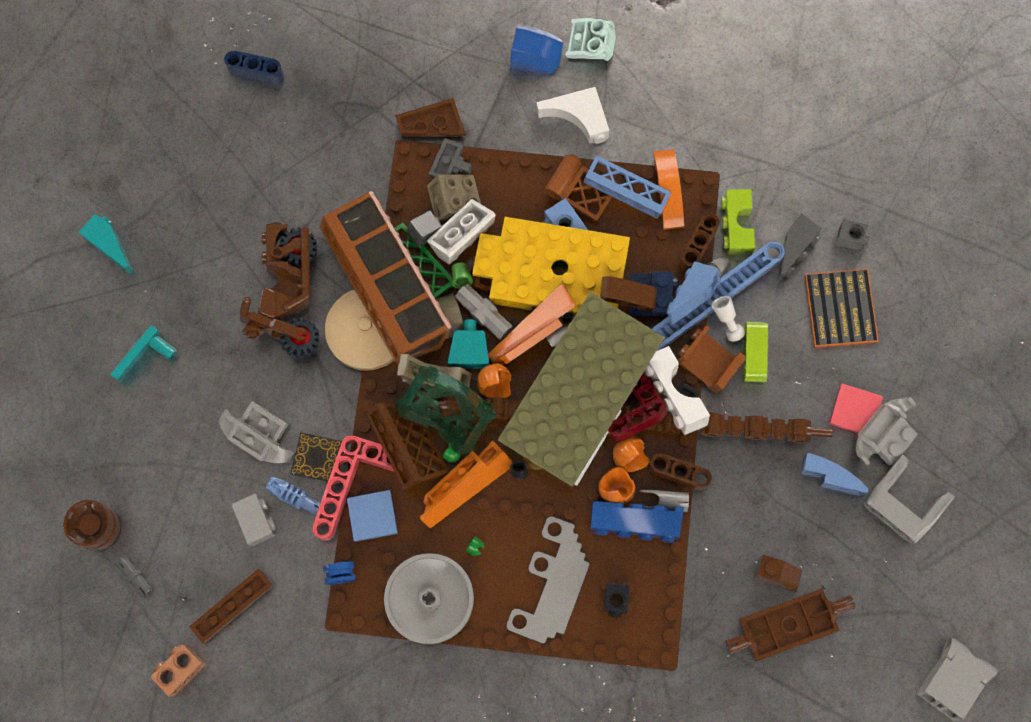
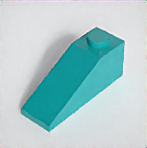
M94 214L79 233L125 271L132 274L133 269L117 232L112 228L113 223L105 216L101 218Z

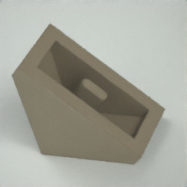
M453 293L437 298L436 300H438L443 314L451 323L452 328L446 337L448 339L453 337L454 331L464 330L463 320Z

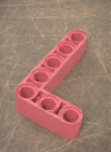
M347 436L343 439L313 524V533L320 540L328 541L334 537L360 461L394 471L392 465L388 463V457L381 444L356 436ZM350 443L358 444V448L354 452L347 451ZM371 449L378 450V455L375 458L367 456ZM344 463L351 464L348 472L340 471V467ZM341 483L344 485L340 493L333 492L336 484ZM330 504H335L337 507L333 514L326 513V508ZM322 525H329V531L326 535L319 534V528Z

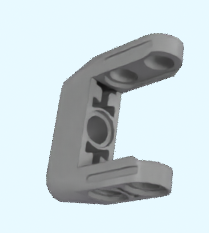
M902 454L874 487L864 502V506L907 542L916 544L934 525L955 496L949 491L945 492L944 495L936 499L922 518L918 517L887 492L907 468L909 459Z

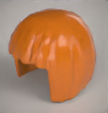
M499 363L485 366L478 374L477 386L479 392L488 398L509 397L511 395V373L505 366Z
M635 436L617 442L613 448V460L616 466L624 468L627 472H634L645 468L650 463V460L644 452V442Z
M621 467L609 470L602 477L598 486L599 493L606 502L627 504L632 500L636 488L628 472Z

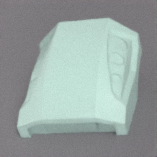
M593 18L572 19L571 23L573 26L569 48L565 54L566 57L572 59H604L609 61L613 56L616 39L614 23Z

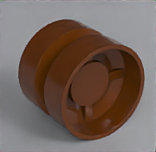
M82 500L75 503L67 511L63 527L67 538L71 542L89 550L99 551L108 548L116 541L120 532V521L117 514L107 506L94 500Z

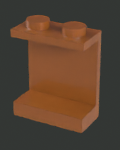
M706 325L701 330L697 328L690 337L692 339L689 345L685 344L678 352L680 357L677 361L716 394L723 390L747 357L741 352L735 356L706 333L710 328Z

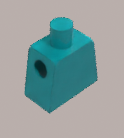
M464 320V330L454 331L448 359L449 367L483 369L489 365L485 332L476 331V320Z

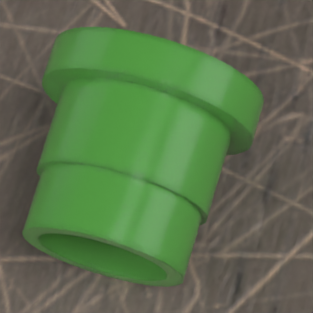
M456 263L452 266L453 277L451 282L453 287L461 289L467 284L470 286L473 283L467 264Z

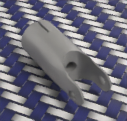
M639 491L657 494L659 499L657 506H665V508H668V511H675L676 507H684L683 512H688L689 492ZM655 505V506H646V509H650V510H651V507H656V505Z

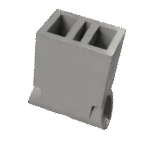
M950 636L944 644L941 658L935 664L916 694L953 721L963 720L985 687V684L999 670L984 659L974 657L965 645Z

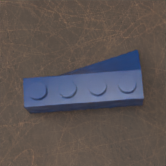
M593 501L590 531H595V535L607 536L608 533H617V537L630 538V535L639 536L638 539L652 540V537L661 538V542L674 543V540H678L680 537L684 507H676L675 511H668V508H665V506L656 505V507H651L650 510L646 509V506L642 504H630L626 508L623 503Z

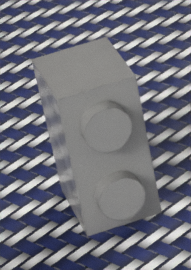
M255 493L231 504L248 545L252 547L275 537L273 530L276 529V525L272 517L268 518L265 510L268 509V506L263 497L260 498Z

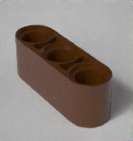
M706 213L702 216L686 245L680 260V267L685 272L694 264L686 262L685 258L692 257L695 262L700 263L711 244L720 223L716 214ZM710 222L714 227L707 228L704 223ZM700 239L705 245L699 246L694 241Z
M612 276L602 277L601 299L639 310H655L656 287Z
M655 454L649 463V470L653 475L695 490H705L712 481V475L708 469L666 454ZM656 460H661L664 462L665 468L662 470L656 469L653 463ZM681 467L685 470L686 475L679 477L675 474L674 469ZM699 474L705 476L706 483L699 484L695 476Z

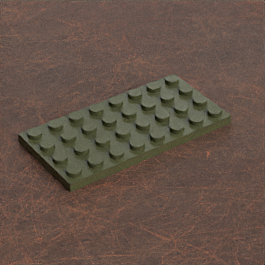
M590 292L498 441L573 487L665 337Z

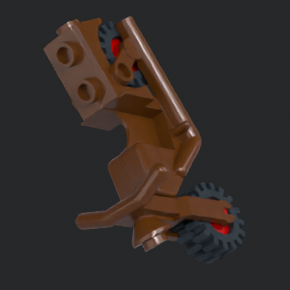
M279 222L266 224V232H262V245H266V252H262V264H266L268 274L277 277L278 282L271 289H263L258 313L249 312L251 303L249 297L242 299L240 321L247 324L242 330V334L247 339H258L260 335H263V331L267 332L271 337L280 340L282 349L286 350V354H292L293 358L300 356V359L304 358L305 355L309 357L312 352L316 351V347L319 344L320 335L315 323L311 324L309 319L303 320L304 317H300V320L293 318L292 322L287 321L286 323L281 320L304 311L309 306L310 263L312 264L316 257L317 241L312 233L309 235V228L307 227L298 228V231L292 228L288 232L287 224Z

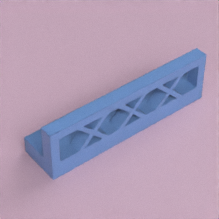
M597 155L583 183L656 219L661 215L671 194L670 191ZM597 162L606 167L607 174L599 175L593 172ZM619 173L624 175L627 183L620 185L615 183L613 175ZM632 184H642L645 192L635 193ZM659 192L665 196L661 204L652 201L650 194Z

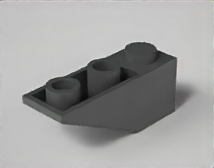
M803 214L799 216L786 234L784 242L785 254L780 264L779 281L784 276L788 278L795 270L793 265L797 260L801 263L808 254L807 248L810 245L814 247L821 238L819 233L822 228Z

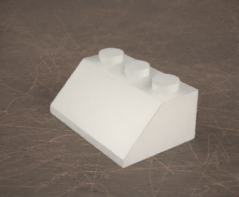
M471 199L435 232L427 242L440 259L450 264L473 244L480 236V233L483 234L495 222L496 215L493 211Z

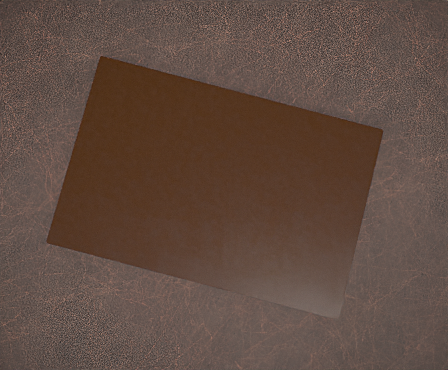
M397 140L395 142L385 214L390 217L393 228L402 222L408 228L411 220L428 211H431L434 215L427 185L433 180V178L429 177V172L442 144ZM464 146L461 157L465 159L464 162L470 163L472 166L470 175L474 176L481 205L493 211L496 215L495 222L483 234L501 237L505 217L544 223L545 211L560 202L547 195L544 188L564 156ZM580 158L582 165L590 169L594 159ZM609 161L658 185L657 172L653 165ZM597 162L593 172L599 175L607 174L606 167ZM678 168L683 202L684 228L663 230L661 215L656 219L614 197L611 198L597 222L575 209L574 211L589 231L630 237L623 279L630 281V273L673 272V277L677 278L678 288L685 281L686 272L680 267V260L686 245L704 214L714 213L717 215L720 174L718 172ZM584 173L580 178L582 186L587 185L583 183L586 177V174ZM620 173L613 175L614 181L617 184L627 183L624 175ZM632 184L635 193L645 192L642 184ZM594 188L583 190L586 200L596 198ZM598 190L600 197L608 196ZM580 191L571 192L568 197L574 202L582 201ZM651 193L652 201L661 204L660 193ZM598 203L587 204L588 211L596 215L599 211ZM453 214V215H452L449 219H447L444 223H441V225L443 226V225H444L448 220H450L455 214ZM710 222L704 223L707 228L714 227ZM568 223L560 224V226L570 227ZM401 230L399 232L401 241L407 242V235ZM715 236L700 263L707 264L713 261ZM479 237L450 264L440 259L428 243L423 246L448 274L453 277L452 266L456 263L467 264L469 274L471 269L474 268ZM700 239L694 241L699 246L705 245ZM387 244L380 245L381 252L391 253ZM408 247L411 256L420 257L421 251L417 247ZM692 257L685 258L688 263L695 262ZM392 258V264H395L397 260ZM558 260V261H555L554 263H566V262H565V261H562V260ZM413 261L419 267L420 261ZM422 262L421 270L433 272L434 266L430 262ZM421 275L425 282L432 285L433 276ZM383 277L375 280L378 288L394 295L402 305L405 304ZM435 277V286H445L448 283L444 277ZM452 287L438 298L452 293L455 296L460 289ZM475 290L483 299L486 298L490 301V292ZM673 290V298H676L677 290ZM457 301L463 324L464 320H474L470 312ZM493 304L497 308L498 313L513 326L511 331L537 308L533 307L532 310ZM618 305L619 310L629 315V307ZM410 308L406 309L410 324L408 342L413 343L429 334L432 321L424 308L423 312L417 316ZM631 316L650 329L667 318ZM708 316L668 345L677 360L680 357L678 354L680 349L685 344L689 345L692 339L690 337L697 328L701 330L707 325ZM564 322L563 325L569 326L571 322ZM476 324V331L485 332L487 351L489 353L502 340H499L485 326ZM453 337L445 339L440 349L416 357V359L435 366L449 367L448 359ZM546 337L509 363L503 365L511 373V395L505 398L509 399V405H513V400L522 401L555 349V346L552 347ZM429 341L412 350L410 354L432 347L434 344L432 341ZM395 361L379 369L362 370L353 436L381 444L366 413L378 403L384 402V404L413 397L441 455L443 456L452 443L460 449L461 456L458 461L449 462L444 459L449 471L455 468L472 451L479 456L493 440L513 462H526L528 474L526 478L517 480L512 476L511 470H507L432 528H429L420 519V515L425 512L426 507L423 502L424 497L446 475L403 490L395 471L360 461L347 498L390 490L398 534L354 542L348 502L346 500L340 518L334 563L354 562V569L352 570L353 574L356 575V581L331 585L325 621L326 630L409 640L392 626L387 617L384 605L385 588L391 574L401 563L413 556L431 553L446 556L459 564L468 575L474 592L473 610L465 627L451 639L437 644L675 671L677 669L692 488L653 475L649 470V464L638 471L628 472L636 488L632 500L624 504L626 508L630 504H642L643 506L657 505L659 501L657 494L639 492L640 490L689 492V502H687L689 507L688 512H683L680 537L678 540H674V543L661 542V538L652 537V540L638 539L639 536L630 535V538L617 537V533H608L607 536L595 535V531H590L593 501L606 502L599 493V482L609 470L617 467L613 460V448L617 442L611 439L609 433L578 485L574 484L572 487L498 441L512 416H508V421L486 420L485 414H482V418L468 417L469 413H465V418L444 417L443 410L422 408V400L444 401V395L455 393L428 390L403 382V378L397 376L398 364ZM679 364L677 374L671 380L674 388L677 390L682 382L699 391L698 398L701 399L702 382ZM465 369L472 373L468 394L458 395L466 396L467 402H470V397L483 398V403H486L488 397L482 395L477 386L478 374L482 369ZM649 376L648 379L650 380V382H651L652 385H653V381H652L651 377ZM638 380L637 383L640 387L642 386L641 381ZM631 392L623 406L638 408L641 404L633 392ZM645 392L641 397L644 399L650 398L652 392ZM408 404L403 405L402 410L411 415L412 412ZM388 409L391 418L395 419L396 413ZM400 416L399 422L408 427L409 420ZM413 423L412 429L421 433L419 426ZM654 426V430H642L633 435L644 442V452L649 460L655 454L662 453L695 464L698 430L697 433H688L686 435L683 434L682 430L680 433L667 434L657 432L658 426ZM397 428L400 436L404 438L406 432ZM411 435L409 436L408 441L417 445L418 439ZM423 442L421 448L430 453L429 446ZM351 443L350 452H354L358 448L357 443ZM406 447L410 456L414 458L415 451ZM371 449L367 456L375 458L378 455V450ZM419 454L418 460L427 464L428 458ZM656 460L653 463L656 469L662 470L665 468V464L661 460ZM432 461L431 468L441 471L438 464ZM348 463V470H347V472H348V471L350 470V468H351V464H349V463ZM416 466L420 476L422 477L424 475L425 470ZM677 467L674 469L677 476L683 477L686 475L683 468ZM555 517L575 526L573 533L578 534L577 542L582 545L580 551L585 553L584 561L589 562L590 565L564 634L557 632L554 638L547 637L546 642L543 644L508 630L507 622L514 609L535 614L547 579L532 574L529 571V565L535 552H542L556 558L561 544L546 539L542 535L547 518ZM556 522L551 523L548 526V533L554 537L560 535L562 531L560 524ZM474 536L484 544V549L478 548V551L482 553L479 556H473L466 552ZM542 557L536 559L534 562L535 569L540 572L545 571L548 568V561ZM607 583L629 585L627 613L622 614V617H610L608 612H604ZM613 595L610 597V603L615 607H619L622 605V598L618 595ZM516 615L512 623L515 628L523 629L527 624V620L523 615Z

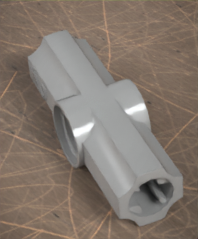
M468 284L463 286L455 295L457 301L470 312L473 319L481 326H485L499 340L505 338L513 329V326L498 313L497 308L488 299H483Z

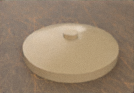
M378 288L390 310H394L402 305L394 295ZM351 290L342 295L329 310L325 322V337L332 353L340 362L357 370H375L392 363L394 359L356 291ZM404 310L394 317L408 340L410 324L408 315Z

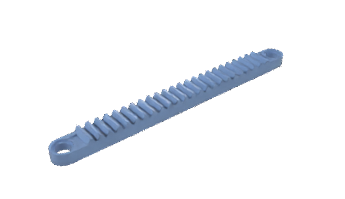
M778 242L767 243L721 277L712 297L675 324H670L668 316L653 327L652 330L665 337L657 351L666 348L709 314H712L714 310L711 305L714 300L722 296H729L732 299L776 266L784 257V247ZM771 248L777 249L779 256L777 258L770 257L768 250Z

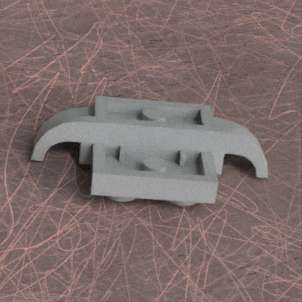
M910 396L891 400L880 405L857 434L856 454L864 465L868 466L870 464L868 459L872 453H878L887 465H894L918 435L905 420L907 417L905 412L916 405Z
M250 402L242 418L234 417L227 409L223 411L219 418L220 427L226 435V439L258 460L269 463H290L294 457V452L284 449L278 443L288 423L255 402Z

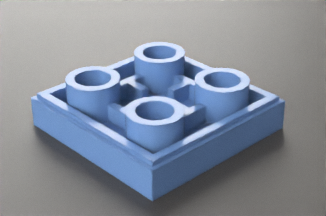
M390 490L347 498L354 542L398 534Z

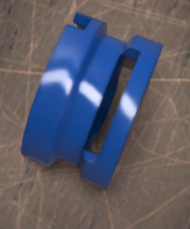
M354 562L329 564L328 568L324 566L323 572L326 573L327 577L325 578V585H339L356 581V575L353 574L352 570L354 569Z

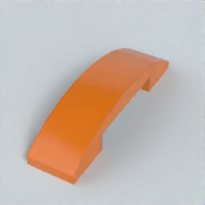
M674 149L653 151L658 185L671 192L661 213L663 230L684 228L681 185ZM660 193V200L662 202L665 195Z

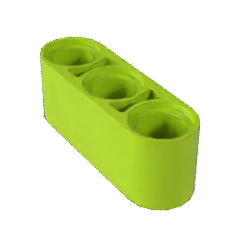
M746 321L744 328V356L747 358L743 363V380L746 382H766L768 323Z

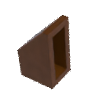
M762 555L759 558L754 579L797 592L803 570L785 561Z

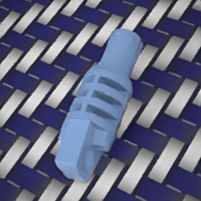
M275 477L269 480L266 486L267 491L296 509L303 508L317 516L321 503L310 498L306 491Z

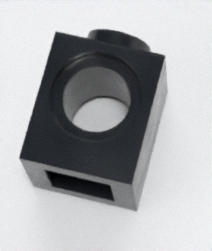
M606 584L604 612H608V616L622 617V614L627 613L629 585ZM613 595L620 596L622 598V605L619 607L613 606L610 603V597Z

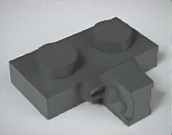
M445 138L430 169L429 177L434 179L437 175H458V173L470 175L472 166L470 163L464 162L465 159L461 157L464 145Z

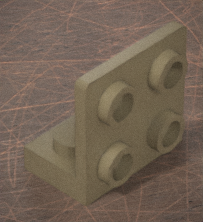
M437 175L427 185L434 216L438 217L441 223H444L453 214H456L471 199L481 204L473 175Z

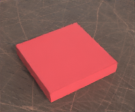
M842 383L829 425L858 434L881 405L883 396Z

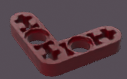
M644 372L639 379L642 386L639 387L638 383H636L632 390L641 406L612 422L608 432L613 441H624L663 420L667 415L665 402ZM645 392H652L650 398L644 399L641 397ZM636 417L643 418V421L641 423H632L633 419ZM618 428H619L620 430H622V431L619 432V433H618L617 431H615V430L618 429Z

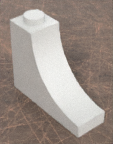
M596 87L537 102L539 118L558 117L572 122L585 134L589 144L602 143L609 138V127Z

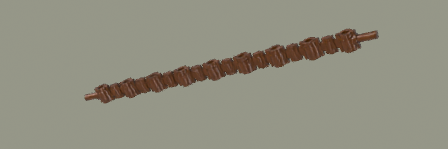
M449 394L444 395V401L422 400V408L443 410V416L449 418H465V413H469L468 417L482 418V414H485L486 420L508 421V416L514 415L522 401L513 400V405H509V399L501 397L487 398L486 403H483V398L470 397V402H467L466 396ZM622 406L618 418L636 408ZM667 411V415L663 420L644 429L654 430V426H658L657 432L674 434L681 431V429L675 426L673 415L670 411ZM709 412L708 425L700 428L701 435L710 437L724 436V431H727V436L740 437L741 432H744V438L752 440H767L768 434H771V439L784 440V435L788 436L787 441L795 443H810L811 436H833V429L811 427V420L788 419V424H785V420L771 419V423H768V417L757 415L745 416V421H741L739 416H728V420H725V414ZM636 417L633 419L632 423H641L643 421V418Z

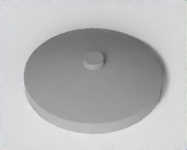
M431 553L416 555L401 563L391 574L384 593L385 611L392 626L405 638L420 644L441 643L457 635L467 624L474 605L473 587L466 572L452 559Z

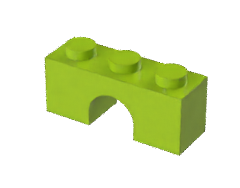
M726 190L724 197H721V209H725V216L722 217V229H726V236H723V248L727 249V255H752L755 250L754 228H743L737 222L738 217L750 216L753 209L752 190Z

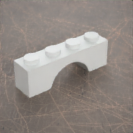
M668 346L656 351L644 372L647 377H651L653 386L658 394H661L667 411L672 413L675 426L686 435L707 426L710 414L700 398L686 397L674 388L671 380L677 374L679 363Z

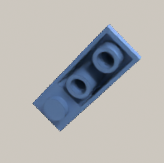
M694 262L692 267L686 271L685 281L682 285H679L676 291V298L667 308L670 324H675L712 297L720 281L718 268Z

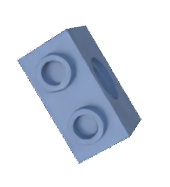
M566 198L545 211V220L543 221L546 224L560 226L562 223H568L571 228L588 230Z

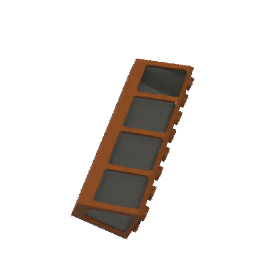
M372 191L367 192L324 215L320 229L396 364H399L401 354H408L416 358L440 349L452 328L451 323L443 314L438 300L431 293L429 284L422 278L419 267L414 264L409 250L404 247L399 233L393 228L390 217L385 214L380 200L375 197Z

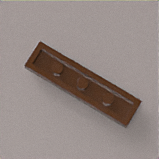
M258 568L190 625V629L202 644L207 643L273 587L272 583Z

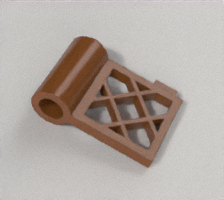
M574 154L565 155L545 186L544 191L547 195L559 201L566 198L572 208L597 222L612 196L600 197L598 190L594 188L596 198L586 200L583 190L593 187L589 185L582 186L580 178L583 173L587 175L589 169L582 165L581 159ZM580 191L582 201L574 202L568 197L571 192ZM588 203H598L599 211L596 215L588 211Z

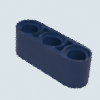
M229 51L224 57L229 72L234 76L271 84H278L284 79L281 64L276 59L240 51ZM239 61L236 65H232L233 62ZM258 65L256 69H251V67Z

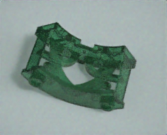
M420 365L418 374L403 398H399L395 403L403 419L419 423L427 428L431 425L439 430L438 435L451 446L455 453L469 454L475 451L474 445L490 421L497 416L492 409L491 403L482 399L465 384L440 372L437 368ZM424 381L435 385L429 386L428 384H426V392L420 390ZM416 395L420 397L415 402H412ZM455 396L461 415L451 414L444 418L440 415V405L435 398ZM430 405H432L433 408H434V410H431V409L426 408V407H429ZM478 416L481 417L476 425L469 421L476 420ZM451 421H457L456 426ZM468 429H469V430H471L472 432H471L470 435L467 437V432H468Z

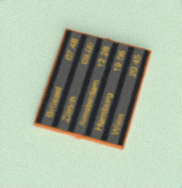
M868 269L836 270L834 272L805 274L814 347L848 346L851 344L878 342Z

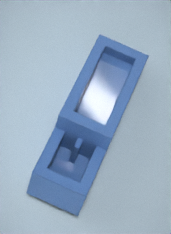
M810 453L804 456L801 474L822 478L820 487L864 496L868 493V488L857 477L838 464Z

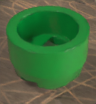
M452 443L442 457L449 462H456L461 456L460 449Z
M474 536L466 552L473 556H479L482 553L478 551V548L484 549V544Z

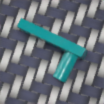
M151 325L110 375L121 382L150 346L168 360L175 355L177 350L159 337L161 333Z

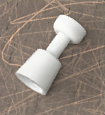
M722 296L714 300L711 305L719 320L726 322L728 326L726 330L727 339L733 342L743 338L745 330L743 326L736 324L734 321L736 313L731 297Z

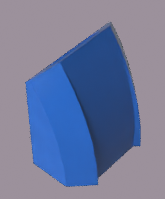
M517 25L511 50L510 68L552 74L559 66L563 42L559 37L545 31Z

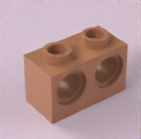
M185 644L176 646L169 654L171 657L165 663L163 661L160 662L153 669L154 674L150 677L171 697H174L206 665ZM184 655H188L190 659L189 664L183 667L180 662L181 658ZM168 671H171L173 679L167 684L164 676Z

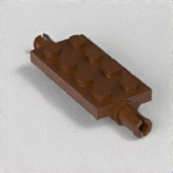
M822 588L739 619L744 631L743 635L725 640L726 647L736 644V646L727 650L729 654H733L739 650L749 648L755 662L840 631L836 622L837 614L855 609V603L845 605V603L853 600L851 595L832 602L827 599Z

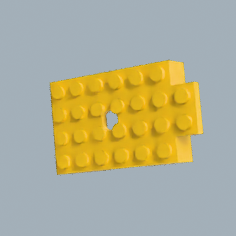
M505 217L501 237L480 233L472 274L473 276L493 279L489 296L492 304L526 310L538 307L556 288L563 284L577 303L574 308L567 312L573 313L574 318L590 292L600 297L602 277L612 276L623 279L630 237ZM555 261H565L568 265V271L563 275L554 274L551 267ZM608 302L609 304L618 308L619 304Z

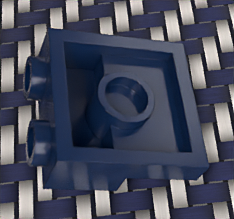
M673 272L630 273V281L656 287L657 295L654 311L629 307V316L668 317L667 308L675 299L673 298V290H677V278L673 277Z

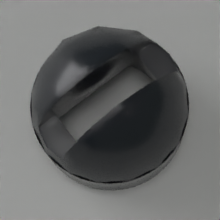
M515 461L511 464V474L515 479L522 480L526 478L528 474L526 462Z

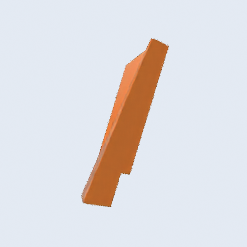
M561 284L488 353V357L493 364L499 363L504 365L509 363L563 326L564 322L560 316L574 308L577 304L566 287Z
M493 440L479 456L472 451L425 495L423 501L426 505L425 512L420 515V519L429 528H432L509 470L513 461Z

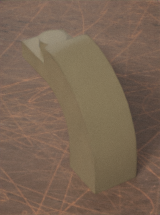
M401 354L397 376L403 378L402 381L407 384L428 390L455 394H468L472 373L461 367L435 366L424 363L408 354Z

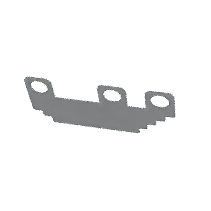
M555 517L547 518L542 535L546 539L560 543V548L556 558L542 552H535L533 554L529 571L532 574L547 579L535 614L533 615L520 609L512 610L507 622L508 630L543 644L546 642L547 637L554 638L557 632L564 634L590 565L589 562L584 561L585 553L580 551L582 545L577 542L578 534L573 533L575 527L573 524ZM553 522L560 524L562 528L560 535L555 537L548 533V526ZM540 557L548 561V568L543 572L537 571L534 567L535 560ZM516 615H523L526 618L527 624L523 629H517L513 626L512 621Z

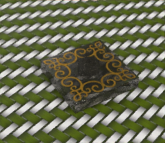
M300 432L290 474L328 483L342 441Z

